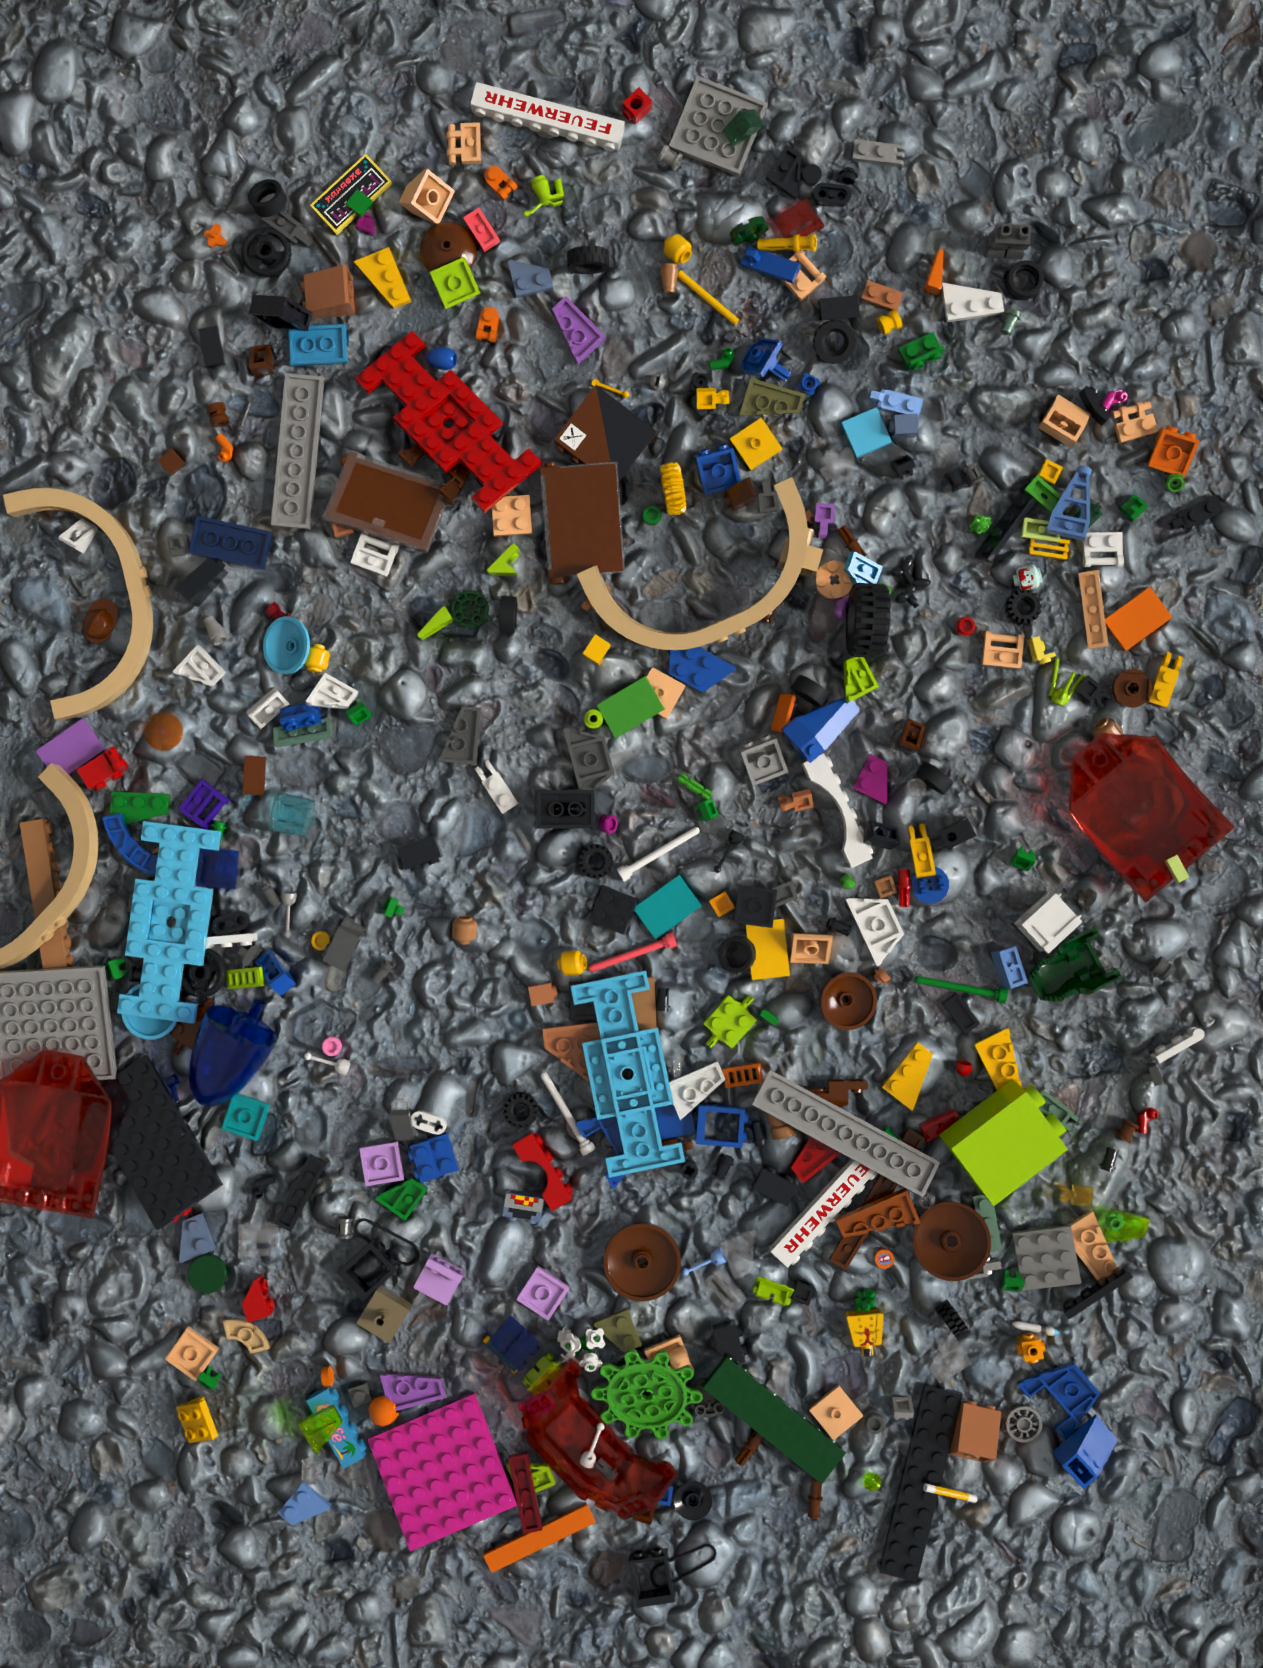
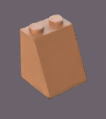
M347 265L304 274V282H301L302 293L305 294L303 307L313 313L311 319L355 316L353 277Z
M965 1401V1403L960 1404L948 1454L983 1463L996 1460L1001 1411H996L993 1406L984 1405V1407L976 1406V1402Z

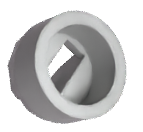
M659 374L653 375L650 379V387L655 391L662 390L665 386L664 377ZM656 378H660L658 386H655Z

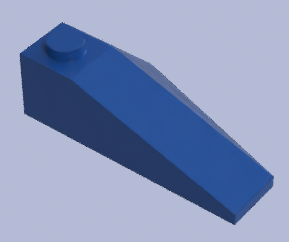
M845 697L829 703L825 707L816 708L808 714L795 717L781 730L798 755L811 763L830 746L860 709L854 700L846 703Z

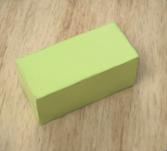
M1178 855L1164 861L1176 884L1190 878Z

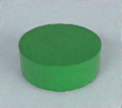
M652 505L646 507L643 511V521L650 526L657 525L662 517L660 509Z

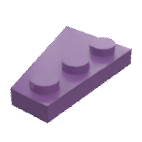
M567 296L552 308L554 316L579 365L606 337Z
M380 1374L385 1397H388L396 1404V1411L446 1398L442 1377Z

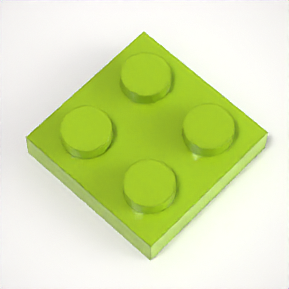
M465 256L429 272L445 309L481 294Z

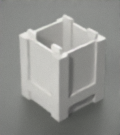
M1046 892L1013 923L1039 952L1050 953L1082 923L1081 915L1078 914L1076 916L1060 898L1061 893L1049 894V892Z

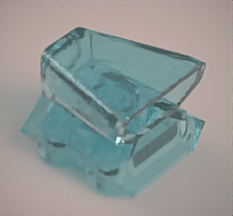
M277 792L269 820V830L307 838L310 829L314 827L316 819L315 800Z

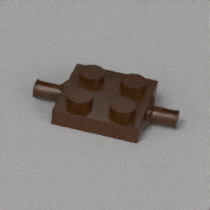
M206 997L203 1004L198 1005L196 1022L194 1024L177 1022L174 1029L168 1033L177 1041V1044L171 1051L172 1053L179 1055L184 1046L196 1053L201 1050L219 1022V1019L214 1017L208 1010L214 1001L213 999ZM189 999L185 1000V1002L194 1003Z

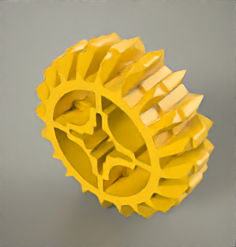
M677 462L661 465L660 474L667 513L669 515L685 513L686 498L680 465Z

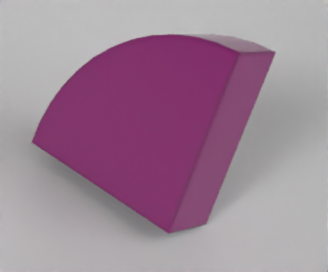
M367 212L362 218L359 216L355 228L374 236L375 225L371 216Z

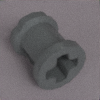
M976 462L961 470V473L965 474L969 482V488L985 480L984 477H981L976 467Z
M340 1216L335 1218V1222H337L336 1239L352 1238L351 1221H353V1217Z

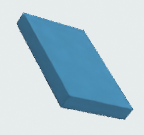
M345 324L309 326L308 331L288 330L291 367L348 364Z

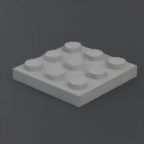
M1071 1225L1012 1232L1021 1279H1024L1023 1291L1082 1284Z

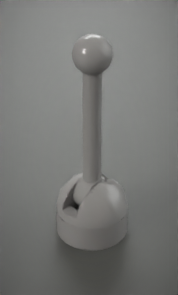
M281 892V900L286 905V928L283 933L285 938L291 936L289 931L290 906L296 901V892Z

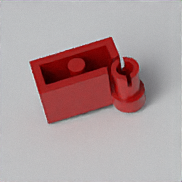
M113 746L109 748V751L105 750L104 754L78 768L77 771L89 790L99 791L107 786L106 783L110 780L115 781L123 776L122 773L127 771L128 764L125 759L120 757L116 747Z

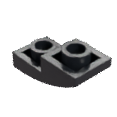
M1086 385L1079 393L1086 410L1102 426L1111 417V414L1108 413L1109 411L1106 407L1097 404L1101 398L1097 390Z

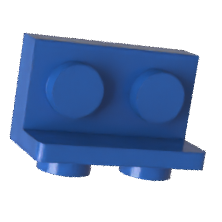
M301 703L280 709V723L284 731H294L297 728L322 723L320 708L317 706H308L306 703Z

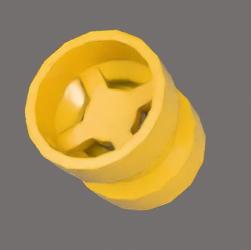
M895 309L889 311L886 316L881 315L876 318L878 328L883 335L889 334L892 329L897 330L902 327L901 318Z

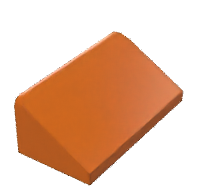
M780 694L771 726L772 731L784 734L781 729L790 721L796 699L795 695Z

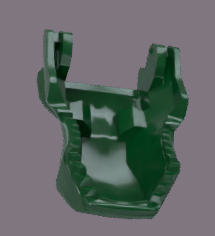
M1095 926L1061 943L1058 950L1052 956L1037 960L1028 978L1040 1000L1062 1002L1074 994H1092L1122 978L1117 968L1111 967L1104 970L1089 941L1099 936Z

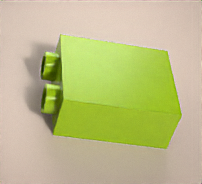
M1013 1079L939 1135L980 1192L993 1206L1068 1150L1060 1139V1136L1067 1132L1065 1127L1053 1113L1044 1117L1039 1110V1107L1045 1104L1046 1101L1032 1084L1023 1089Z

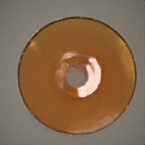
M157 713L145 725V738L157 750H171L180 743L183 737V727L180 720L170 713ZM163 727L165 732L161 735L159 729Z

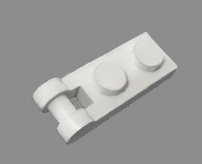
M257 933L209 936L206 941V949L213 947L215 944H221V947H232V943L240 942V946L252 945V941L257 940Z
M1189 1027L1187 1034L1172 1038L1171 1043L1166 1046H1158L1154 1049L1155 1052L1150 1055L1155 1062L1162 1063L1203 1039L1204 1031L1196 1027Z

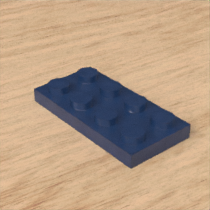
M196 515L188 553L206 558L211 557L215 560L218 558L220 561L265 570L273 533Z

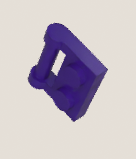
M201 779L178 810L200 827L208 830L211 821L221 808L229 803L230 799L207 781ZM214 796L219 800L206 817L201 819L199 817Z

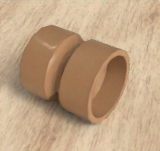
M765 1113L768 1124L772 1125L770 1132L773 1140L784 1139L796 1134L794 1127Z

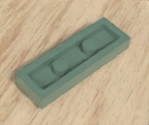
M324 718L322 723L297 728L294 731H284L282 726L274 727V745L278 748L333 738L330 718Z
M982 1193L971 1195L974 1210L980 1214L988 1226L991 1236L990 1252L1002 1250L994 1206Z

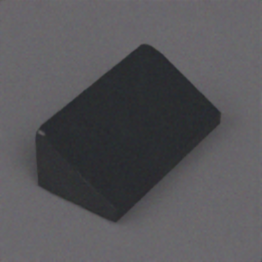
M868 820L863 843L891 850L900 845L897 827Z

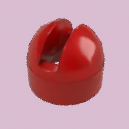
M957 1061L956 1070L959 1075H969L972 1070V1063Z

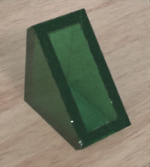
M755 109L739 111L722 132L732 147H735L765 127V124Z

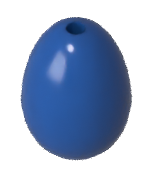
M436 347L426 353L425 360L436 369L450 370L456 366L457 354L451 348Z

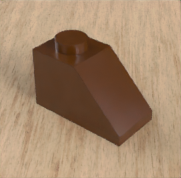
M747 477L728 488L724 500L727 507H731L732 511L754 503L756 493L750 478Z

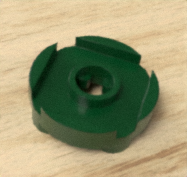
M753 217L748 219V224L743 226L740 223L730 231L733 245L738 246L746 241L748 244L757 241L758 235L769 230L764 217Z

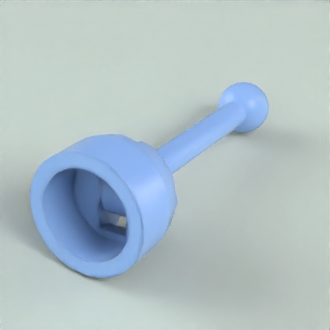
M718 1248L711 1253L710 1259L688 1269L683 1268L681 1273L687 1276L689 1272L711 1262L720 1265L727 1261L722 1249Z

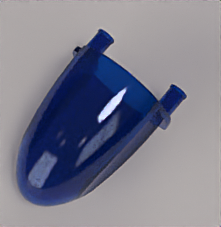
M254 999L248 1013L240 1012L233 1007L214 1005L207 1009L193 1044L189 1064L190 1091L195 1101L200 1105L213 1107L233 1098L254 1078L277 1043V1036L267 1024L259 1019L266 1005L263 1001L259 1004L261 1000Z

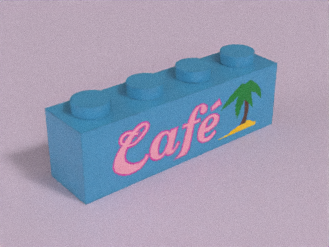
M329 1386L312 1393L306 1402L343 1469L363 1459L367 1452V1445L363 1439L359 1438L355 1423L351 1422L348 1418V1410L344 1405H341L337 1390Z

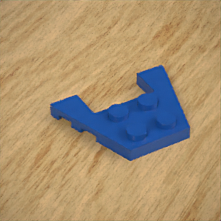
M616 1116L597 1120V1117L575 1122L583 1138L602 1129L617 1155L624 1154ZM608 1171L604 1173L612 1189L627 1175L609 1178Z
M1074 1361L1017 1381V1385L1028 1398L1043 1387H1046L1069 1415L1055 1425V1429L1064 1440H1067L1075 1428H1078L1081 1419L1085 1413H1088L1100 1395L1096 1386Z

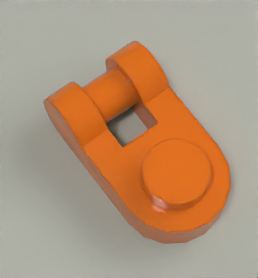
M490 166L486 169L484 174L485 182L503 201L508 198V194L511 191L514 192L518 188L516 183L499 167ZM503 183H505L506 186L503 189L500 188V186Z
M486 307L481 311L476 331V340L482 341V339H486L492 343L496 342L499 314L495 308ZM484 328H491V331L486 332Z

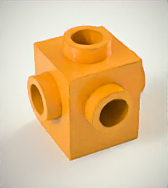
M1025 1333L1021 1336H1016V1352L1024 1362L1036 1363L1040 1359H1044V1341L1040 1340L1035 1333Z

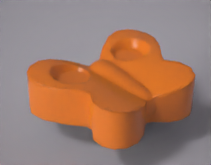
M214 224L210 231L206 230L204 232L210 248H215L216 246L225 247L227 245L226 239L220 235L222 228L219 224Z

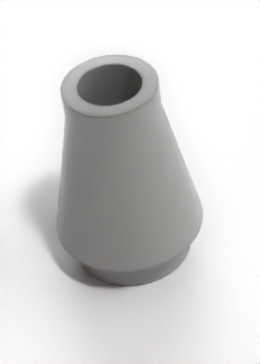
M214 616L206 617L203 622L206 626L210 642L214 643V645L226 642L228 639L227 631L215 620Z

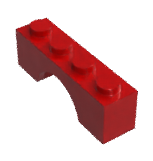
M532 1130L514 1141L512 1146L522 1162H536L546 1171L548 1184L543 1190L542 1196L550 1210L554 1211L572 1200L573 1190L569 1183L565 1184L561 1178L563 1173L558 1166L555 1167L552 1163L553 1156L550 1151H545L542 1144L544 1142L539 1133L535 1134Z

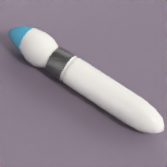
M1021 1321L1012 1323L1015 1328L1044 1333L1049 1336L1059 1334L1058 1330L1049 1326L1045 1327Z

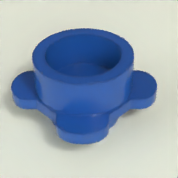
M805 373L797 387L799 390L807 392V395L812 396L815 393L816 386L820 385V380L809 373Z

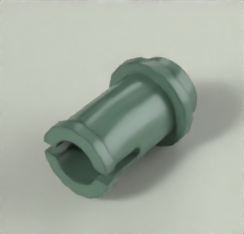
M1010 309L1006 313L1007 318L1000 329L1006 335L1012 334L1017 321L1021 319V312L1016 309Z

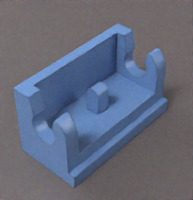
M1016 946L990 952L1002 988L1012 989L1028 983Z

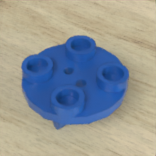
M935 867V876L916 878L915 873L912 875L911 890L917 900L926 904H934L941 901L947 895L949 880L946 873L938 867Z

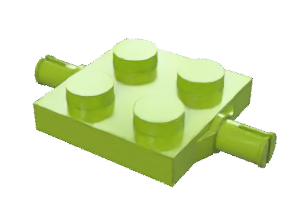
M749 994L741 1003L727 995L703 1022L713 1034L706 1042L710 1048L720 1040L732 1049L757 1021L747 1009L754 1000Z

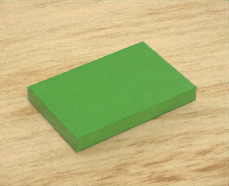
M644 676L597 705L615 738L665 710L647 676Z

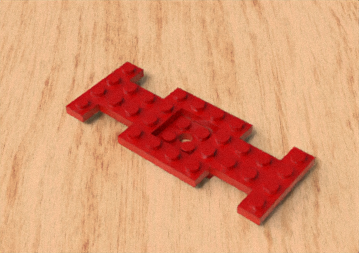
M411 331L357 375L355 381L368 394L384 383L406 407L393 417L394 421L445 473L457 463L463 464L484 485L471 499L486 513L542 465V461L529 448L514 460L491 437L503 425V422L452 370H449L436 381L413 358L426 346ZM447 421L454 423L451 428H446L443 425Z

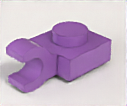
M815 504L814 524H820L818 538L826 539L828 525L834 524L835 504Z

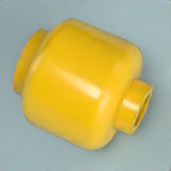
M680 234L669 236L665 240L664 254L675 264L685 263L691 257V244Z
M314 644L313 647H310L307 660L304 663V666L307 667L306 670L322 673V671L328 668L330 653L325 650V646Z
M579 950L562 952L557 960L558 969L566 976L580 975L587 967L585 954H582Z

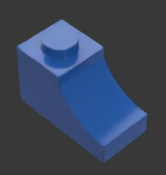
M270 949L255 960L257 967H262L263 977L268 985L280 996L296 985L290 973Z

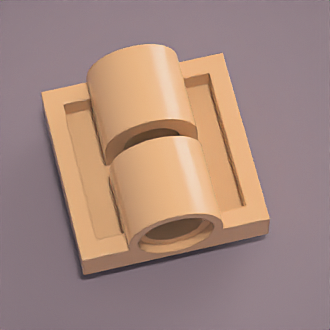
M680 1335L644 1349L647 1359H653L659 1350H665L669 1355L668 1365L670 1367L680 1368L688 1365L695 1372Z

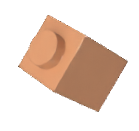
M552 982L528 987L531 1006L555 1002V997H558L557 988L552 986Z

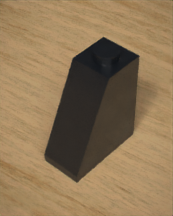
M209 557L174 589L189 602L199 607L229 572L224 569L226 565L218 558L213 560Z

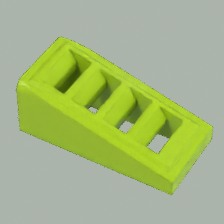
M445 606L441 607L417 634L421 640H425L453 622L454 619Z
M262 967L226 971L228 989L264 986Z

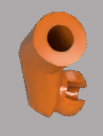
M221 433L215 438L221 446L218 459L221 462H228L232 458L233 446Z

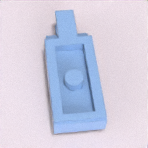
M882 389L881 392L872 390L868 400L878 403L877 407L883 411L899 415L918 414V418L923 403L922 398L887 389Z

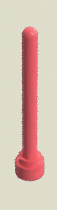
M673 932L665 934L666 936L662 937V940L592 964L588 969L590 972H595L662 947H670L671 949L678 945Z

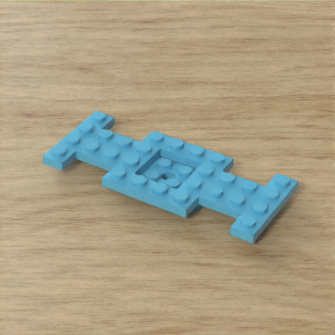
M143 821L141 840L159 843L154 881L135 879L125 956L144 958L139 996L119 994L117 1013L192 1024L196 1022L198 1004L181 1002L179 997L184 964L203 966L214 889L195 886L199 850L202 848L219 851L221 831ZM170 916L176 919L174 927H170L167 924V919Z
M646 971L571 986L574 1005L594 1002L601 1039L582 1043L597 1120L617 1117L624 1154L605 1158L609 1178L685 1162L681 1142L662 1146L655 1108L673 1104L658 1027L642 1031L638 1030L631 993L650 990ZM630 1068L634 1074L631 1079L623 1078L622 1071L624 1069Z

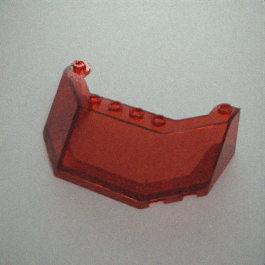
M572 1358L563 1362L518 1404L519 1411L523 1412V1417L521 1418L523 1428L528 1432L526 1436L527 1442L578 1498L584 1501L588 1498L595 1502L596 1507L607 1512L611 1509L617 1512V1517L623 1520L653 1510L678 1475L677 1471L668 1461L654 1463L632 1453L628 1445L620 1440L615 1431L606 1425L601 1416L593 1411L584 1398H581L576 1378L582 1373L579 1363ZM598 1423H603L604 1429L600 1432L593 1451L596 1455L595 1464L602 1457L613 1469H617L616 1471L619 1474L612 1482L606 1481L607 1478L594 1467L586 1468L579 1462L581 1455L587 1450L590 1451L597 1432Z

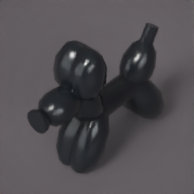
M908 555L902 561L901 567H895L891 571H886V575L902 576L908 584L906 590L897 594L894 601L898 604L907 601L915 609L919 606L917 598L913 595L916 588H925L930 585L931 581L926 578L913 579L908 572L913 563V556Z

